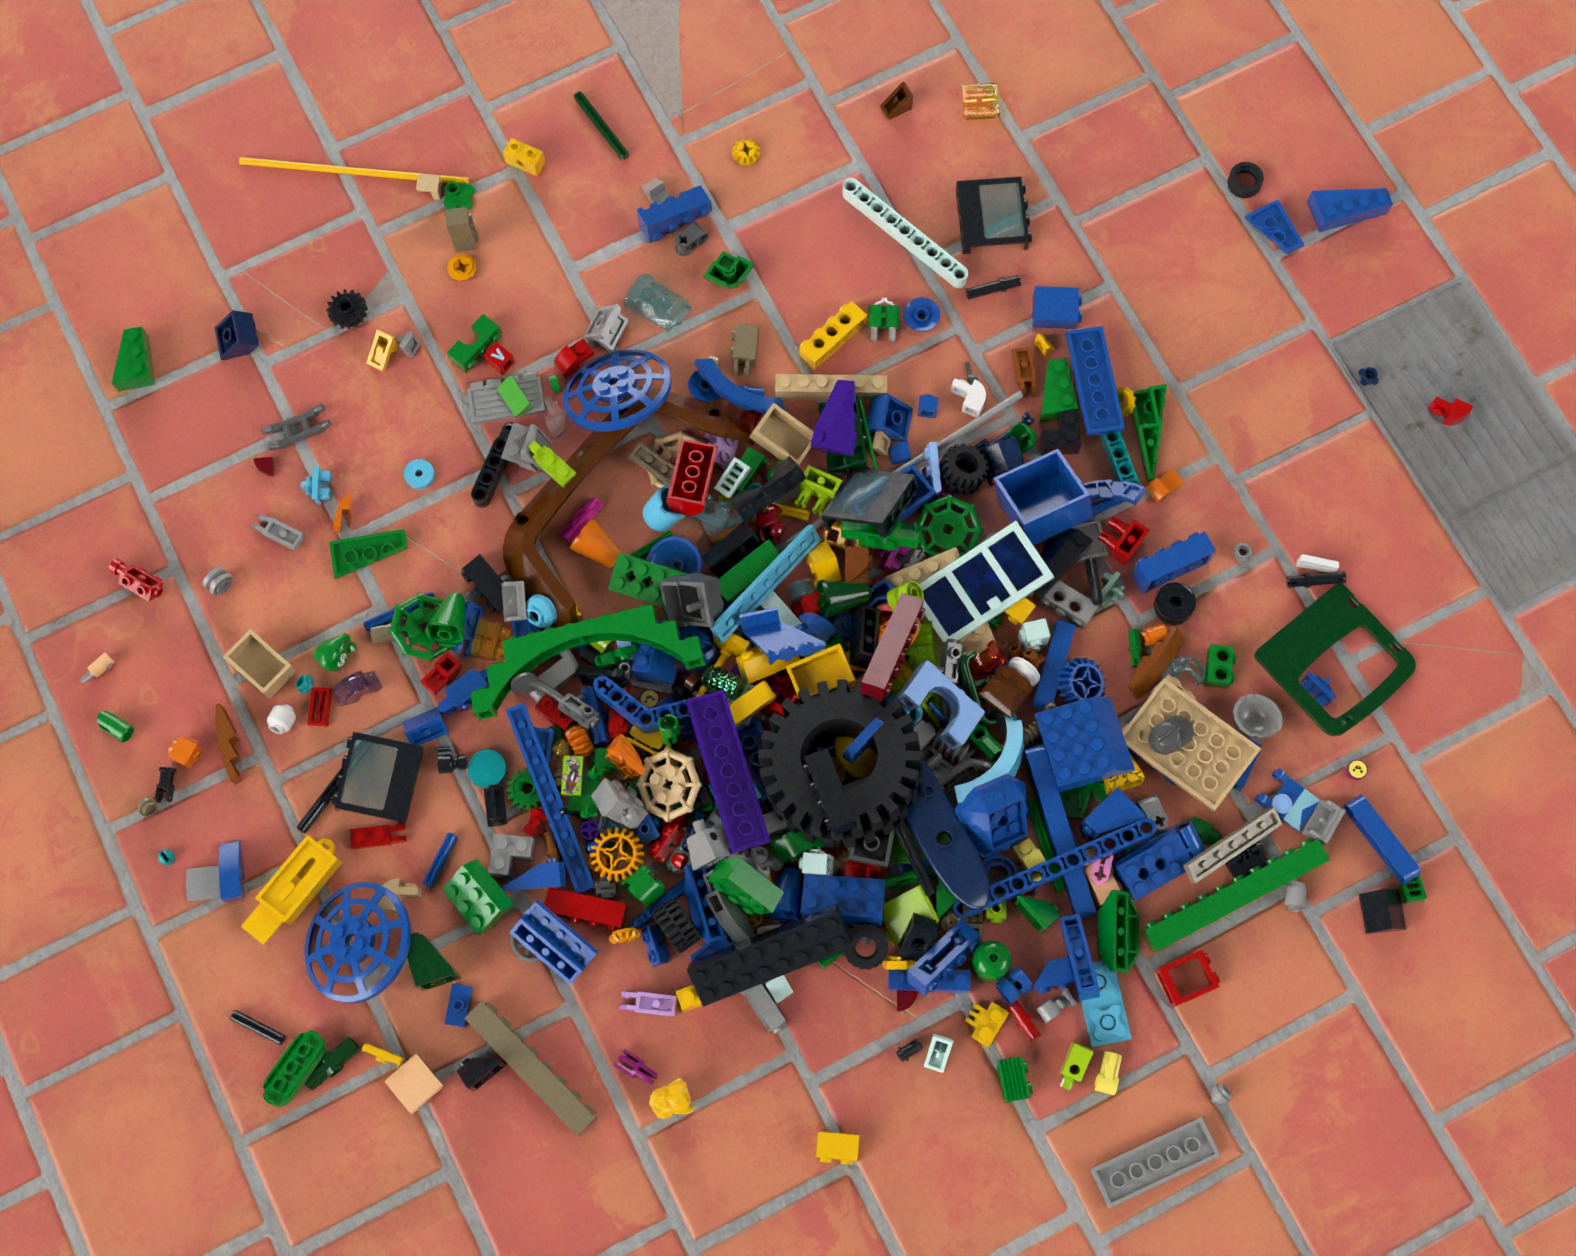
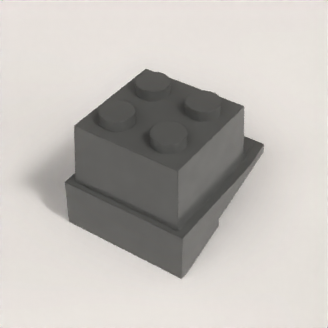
M695 572L682 577L674 575L660 581L666 618L671 621L675 620L678 626L714 627V619L724 613V602L720 592L721 586L717 577Z

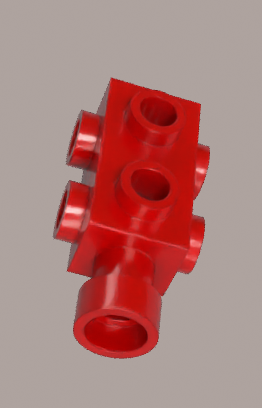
M115 558L110 563L108 570L115 575H120L118 584L149 602L154 598H158L163 593L164 583L158 576L153 577L148 574L143 567L135 565L127 567L118 558Z

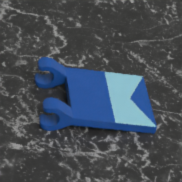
M1277 769L1273 772L1272 777L1282 782L1283 785L1275 796L1285 794L1292 801V808L1289 812L1277 814L1281 820L1299 832L1320 800L1291 779L1282 769ZM1260 793L1256 796L1255 801L1265 808L1272 807V800L1265 794Z

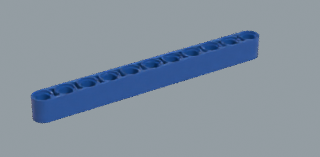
M1149 818L1141 819L990 885V897L986 907L982 909L968 907V911L965 914H960L957 911V907L962 903L957 900L953 908L954 915L958 919H967L1148 840L1156 831V824ZM1141 826H1150L1151 832L1144 833L1141 830ZM1126 832L1130 833L1133 836V840L1126 841L1122 835ZM1112 841L1115 848L1107 849L1104 842ZM1094 849L1097 855L1089 857L1086 854V850ZM1071 856L1076 857L1078 864L1070 865L1067 859ZM1053 864L1059 866L1060 872L1052 873L1049 870V866ZM1037 872L1041 875L1042 879L1036 882L1031 879L1030 875ZM1016 880L1021 881L1023 888L1017 890L1012 886V883ZM998 888L1003 889L1005 895L998 898L994 895V890Z

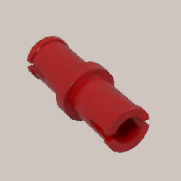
M1018 1000L1014 1002V1006L1018 1011L1015 1010L1013 1005L1007 1007L1017 1020L1018 1027L1023 1029L1030 1042L1035 1040L1031 1031L1037 1038L1042 1035L1031 1021L1032 1017L1027 1015Z

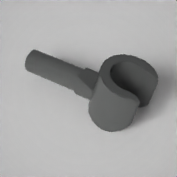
M967 361L965 362L968 375L967 382L972 385L974 379L978 381V375H972L970 364Z

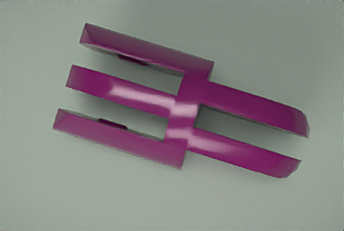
M624 1048L623 1054L636 1063L620 1055L618 1060L631 1070L618 1062H615L613 1066L633 1079L637 1077L648 1085L654 1084L655 1082L648 1076L657 1079V1073L644 1065L645 1061Z

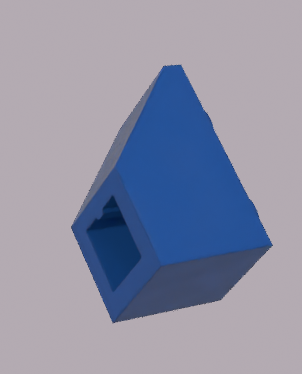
M1068 957L1048 961L1034 983L1032 991L1044 994L1050 992V988L1057 986L1058 990L1069 988L1074 978Z

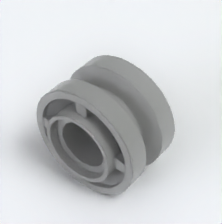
M219 566L205 576L202 585L207 590H210L213 596H220L230 588L234 578L222 566Z

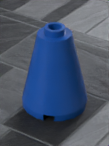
M785 867L774 883L784 893L774 912L768 913V918L785 924L789 923L790 920L795 921L799 918L803 874L798 867Z

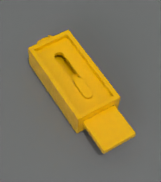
M307 835L255 897L260 904L241 927L265 945L283 922L291 926L343 863L334 856L336 851L335 844L326 838L316 842ZM324 845H327L329 849H325Z

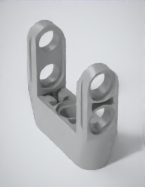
M569 649L559 653L562 659L537 677L556 691H559L578 676L576 669L580 665ZM535 688L528 694L538 703L545 692Z

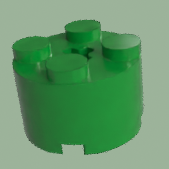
M640 865L637 870L634 868L631 870L633 872L632 875L628 873L626 879H622L619 883L621 885L626 884L624 889L638 903H646L644 908L649 910L665 893L664 888L666 886L659 879H653L650 876L652 872L645 865Z

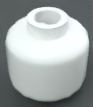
M287 704L274 706L267 717L269 729L277 734L288 732L296 720L293 708Z

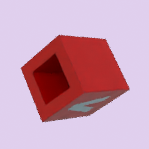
M497 342L493 346H489L485 351L484 357L486 362L502 375L515 363L513 355Z

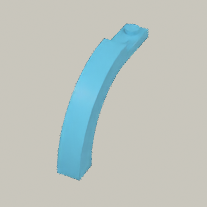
M1016 712L1011 718L1004 715L1007 738L1004 750L997 762L980 777L954 786L958 805L963 803L974 787L1007 773L1013 777L1016 775L1025 749L1022 720H1017Z

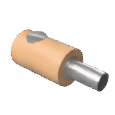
M104 652L87 667L89 672L80 681L85 684L93 676L98 678L107 669L112 667L115 663L114 660Z

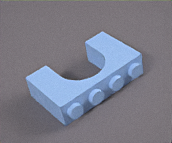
M926 660L915 669L895 699L910 712L921 704L928 692L942 696L949 705L951 716L948 725L939 736V739L954 751L965 743L985 711L976 702L972 701L963 690L952 683L947 676L942 674L934 664Z

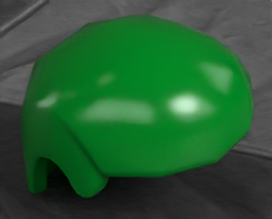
M1017 423L1009 431L1010 437H1016L1021 453H1027L1034 448L1036 433L1032 427L1023 423Z

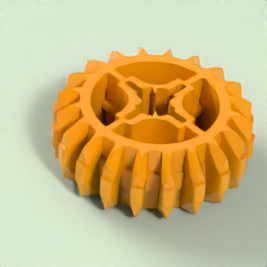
M616 827L615 834H612L611 829H607L608 836L601 832L600 836L603 839L600 841L598 838H595L594 841L599 845L598 847L595 845L591 846V849L596 850V853H590V857L596 858V860L591 861L592 865L598 864L594 870L596 872L603 870L600 874L602 878L608 874V881H611L613 876H615V881L619 882L621 875L624 880L627 873L632 875L633 872L631 870L633 868L635 870L638 869L636 863L643 864V860L638 859V856H644V852H638L639 849L643 848V845H636L640 840L638 837L632 840L633 832L626 836L627 829L623 828L621 834H619V828ZM619 839L613 848H604L609 841ZM625 840L631 844L633 856L624 853ZM616 850H619V852L625 857L621 856V858L615 860V857L608 852L613 853L614 851L616 852ZM602 853L608 855L611 859L609 869L602 862ZM620 862H631L626 868L615 871Z

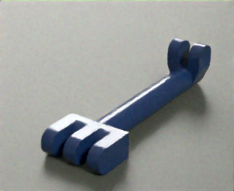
M1026 412L1022 415V421L1019 423L1029 426L1035 420ZM1011 428L990 443L986 438L975 445V448H986L1009 439Z

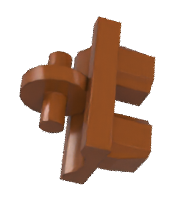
M1016 643L1009 648V660L1014 657H1020L1031 663L1036 669L1041 662L1046 660L1044 655L1038 654L1036 649L1033 648L1024 650L1020 644Z

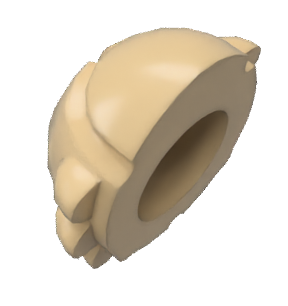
M947 912L946 916L941 920V928L948 932L962 919H958L954 912Z

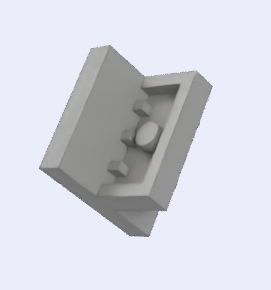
M617 304L599 307L583 338L588 342L596 341L608 351H613L629 320L620 314L622 308Z

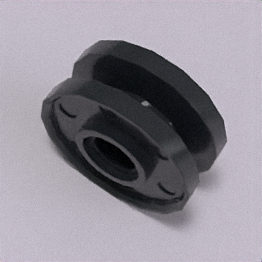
M1178 582L1167 583L1161 587L1155 597L1153 605L1155 614L1166 624H1183L1193 614L1196 598L1191 588L1185 584ZM1176 601L1178 602L1179 606L1175 607L1171 605L1170 602Z

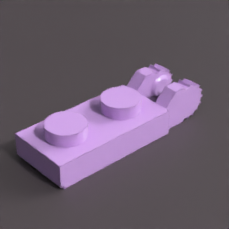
M638 991L637 993L621 992V996L624 998H636L635 1006L620 1004L619 1009L669 1017L676 1016L677 996Z

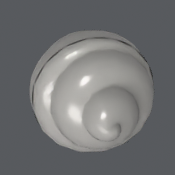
M1217 1084L1212 1089L1211 1102L1227 1104L1233 1095L1225 1084Z

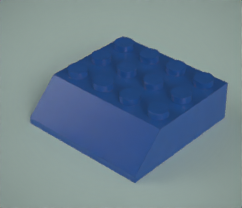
M1090 697L1035 713L1036 725L1059 793L1135 771L1111 697Z

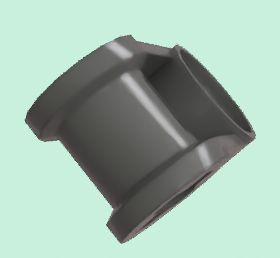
M692 222L675 237L676 252L680 256L689 255L708 239L709 234L697 222Z

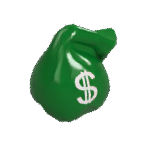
M341 634L321 642L315 648L313 658L326 670L337 672L346 665L348 653L357 650V644L351 641L349 634Z

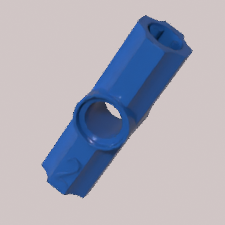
M594 686L586 687L580 692L586 697L583 702L597 711L601 719L595 729L589 728L594 747L605 746L610 741L606 727L608 714L602 709Z

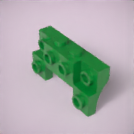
M899 519L887 538L879 537L876 525L841 521V537L859 540V546L897 551L898 546L916 549L918 547L919 532L917 530V522H914L913 525L901 523Z

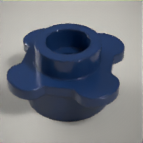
M1368 367L1359 370L1358 374L1361 376V385H1376L1379 382L1377 379L1378 373L1375 368Z

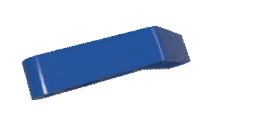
M599 676L593 682L597 697L643 733L649 734L660 731L658 726L659 719L666 714L674 715L678 720L679 726L692 724L689 713L686 715L681 714L683 711L688 710L686 700L648 709L606 676ZM616 697H622L619 701H613ZM631 708H636L635 712H628ZM647 719L651 720L650 723L643 724V721Z

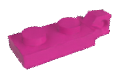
M592 496L584 507L581 506L559 533V536L563 540L573 543L585 525L600 511L603 503L597 497Z

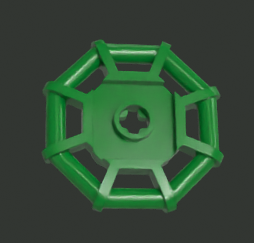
M952 494L923 504L924 507L917 520L921 553L923 552L925 555L933 557L940 554L931 549L934 545L944 548L945 551L961 546L964 549L959 552L961 557L976 547L982 533H984V529H982L974 504L971 505L953 497ZM947 504V510L935 513L932 510ZM951 504L965 511L962 514L951 510ZM930 512L933 516L931 523L928 527L923 526ZM968 514L974 528L967 527L964 517ZM946 524L954 528L950 535L947 532H943ZM923 531H929L932 539L929 545H927ZM973 532L974 534L967 547L963 542L967 533Z
M419 592L412 598L394 606L395 611L391 627L388 631L395 639L404 656L409 655L432 662L438 656L453 650V647L441 646L431 651L430 647L438 641L435 639L431 641L426 635V631L423 632L422 628L419 627L423 623L428 625L444 599L423 595ZM423 602L438 607L436 610L424 608ZM418 603V609H415L413 612L409 613L405 610ZM401 615L406 618L404 627H399ZM400 633H405V635L408 636L410 641L408 645L406 644ZM416 645L419 647L425 648L426 652L413 649L412 646Z

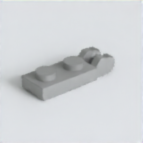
M259 514L257 518L267 523V526L263 528L254 523L251 526L252 529L263 534L265 537L295 552L305 538V534L263 514Z

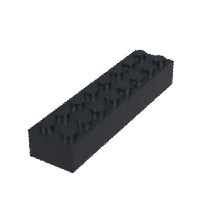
M837 903L689 963L687 973L704 1007L853 948L854 939Z

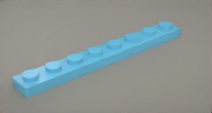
M807 525L714 622L715 626L710 627L719 642L724 643L741 625L739 615L753 612L821 541L813 525Z

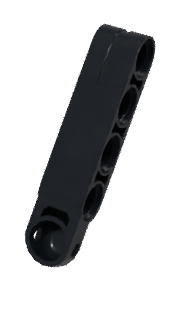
M513 422L505 423L498 438L494 440L471 491L474 504L479 508H484L491 502L508 464V460L502 459L503 450H499V448L506 445ZM496 461L500 462L497 466H491ZM487 478H492V481H491V482H489V483H485V482H484L485 479H487ZM484 494V498L477 499L478 495Z

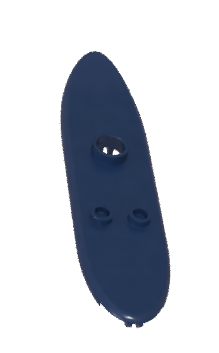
M921 756L922 783L921 787H917V800L914 806L907 805L905 821L932 869L946 889L962 904L973 909H982L986 907L990 897L989 882L985 868L963 824L959 821L955 810L932 770ZM945 832L951 836L952 839L948 845H941L937 842L936 839L940 833L944 834Z

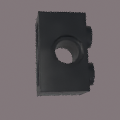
M913 913L898 943V955L916 962L930 950L931 942L935 941L938 936L936 920Z

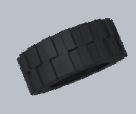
M864 923L862 925L858 924L854 928L852 927L850 932L854 939L853 948L844 951L847 961L855 968L858 967L861 970H870L871 968L878 967L887 955L888 941L886 935L873 924ZM861 937H870L875 942V952L868 957L861 956L856 951V942Z

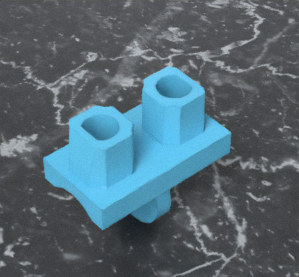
M313 466V480L312 476H307L306 481L301 482V488L306 490V495H311L312 491L311 498L315 500L316 505H321L322 501L331 500V489L322 488L323 483H332V473L321 470L319 466Z

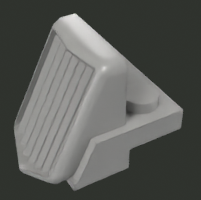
M513 422L502 453V459L517 463L519 467L538 472V469L542 468L533 459L535 454L529 449V445L535 441L541 447L545 445L552 450V443L536 425L531 424L530 427H526Z

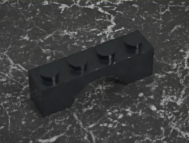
M788 456L774 467L773 476L768 482L756 489H743L729 499V502L743 521L747 522L804 481L806 476L799 465Z

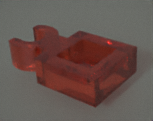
M743 410L740 416L739 428L749 427V431H752L754 426L756 427L760 422L762 413H757L755 410Z

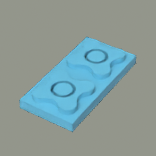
M1104 961L1093 962L1100 997L1081 1001L1091 1047L1131 1040L1116 972H1110Z

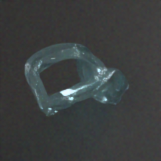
M1183 656L1177 658L1167 667V673L1172 677L1179 676L1187 670L1197 679L1195 686L1204 683L1205 668L1193 657ZM1189 662L1202 671L1200 675L1193 671L1188 665Z

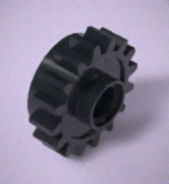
M344 289L343 294L337 291V297L331 296L332 302H327L329 308L326 311L330 321L335 326L339 324L341 329L344 327H348V329L354 326L358 327L360 322H364L363 318L367 317L366 310H368L366 301L359 292L355 294L354 290L347 293L346 289Z

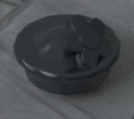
M677 679L674 685H672V694L679 701L693 697V692H690L683 686L686 679Z

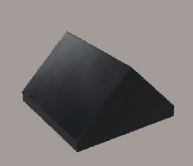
M1381 889L1359 894L1366 934L1406 930L1399 890Z

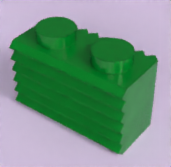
M1022 1057L997 1061L996 1065L1004 1103L1029 1099L1030 1094H1033L1031 1082L1026 1080L1025 1073H1028L1027 1062L1023 1061Z

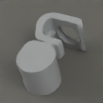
M1066 988L1062 991L1060 998L1054 1002L1050 999L1039 1007L1037 1011L1044 1022L1047 1023L1058 1016L1061 1009L1066 1006H1074L1077 1002Z

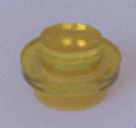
M560 739L551 748L553 755L563 756L569 750L568 746L570 743Z

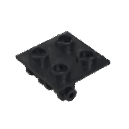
M1261 842L1254 843L1225 863L1233 878L1241 874L1245 877L1250 874L1248 870L1258 865L1260 868L1267 865L1265 861L1268 859L1263 852L1264 846Z

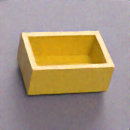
M840 643L786 666L797 696L798 691L803 688H807L810 695L817 694V683L826 681L829 690H837V680H847L848 685L857 682Z

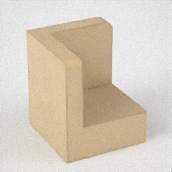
M418 173L416 190L431 192L433 199L440 200L443 186L440 175Z

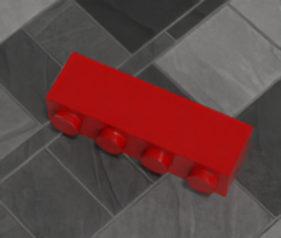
M548 888L544 903L558 917L567 918V922L578 924V921L586 922V926L597 928L598 925L606 926V930L613 932L617 931V929H623L628 908L626 903L554 888Z

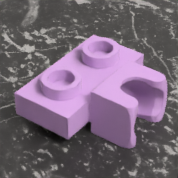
M706 433L705 437L711 442L707 444L718 446L714 465L726 470L734 458L739 441Z

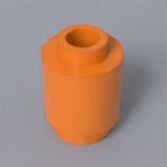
M1163 623L1145 628L1143 632H1140L1143 645L1145 647H1152L1157 641L1163 642L1169 628Z

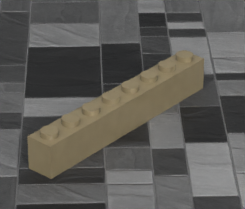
M481 1001L464 1019L577 1136H580L597 1119L594 1116L596 1111L588 1103L585 1106L580 1101L582 1097L574 1089L570 1091L565 1086L568 1082L560 1074L555 1076L551 1072L553 1067L546 1060L542 1062L537 1057L539 1052L532 1045L527 1047L523 1043L525 1038L518 1031L514 1033L509 1028L511 1024L505 1017L499 1018L495 1014L497 1009L490 1002L485 1004Z

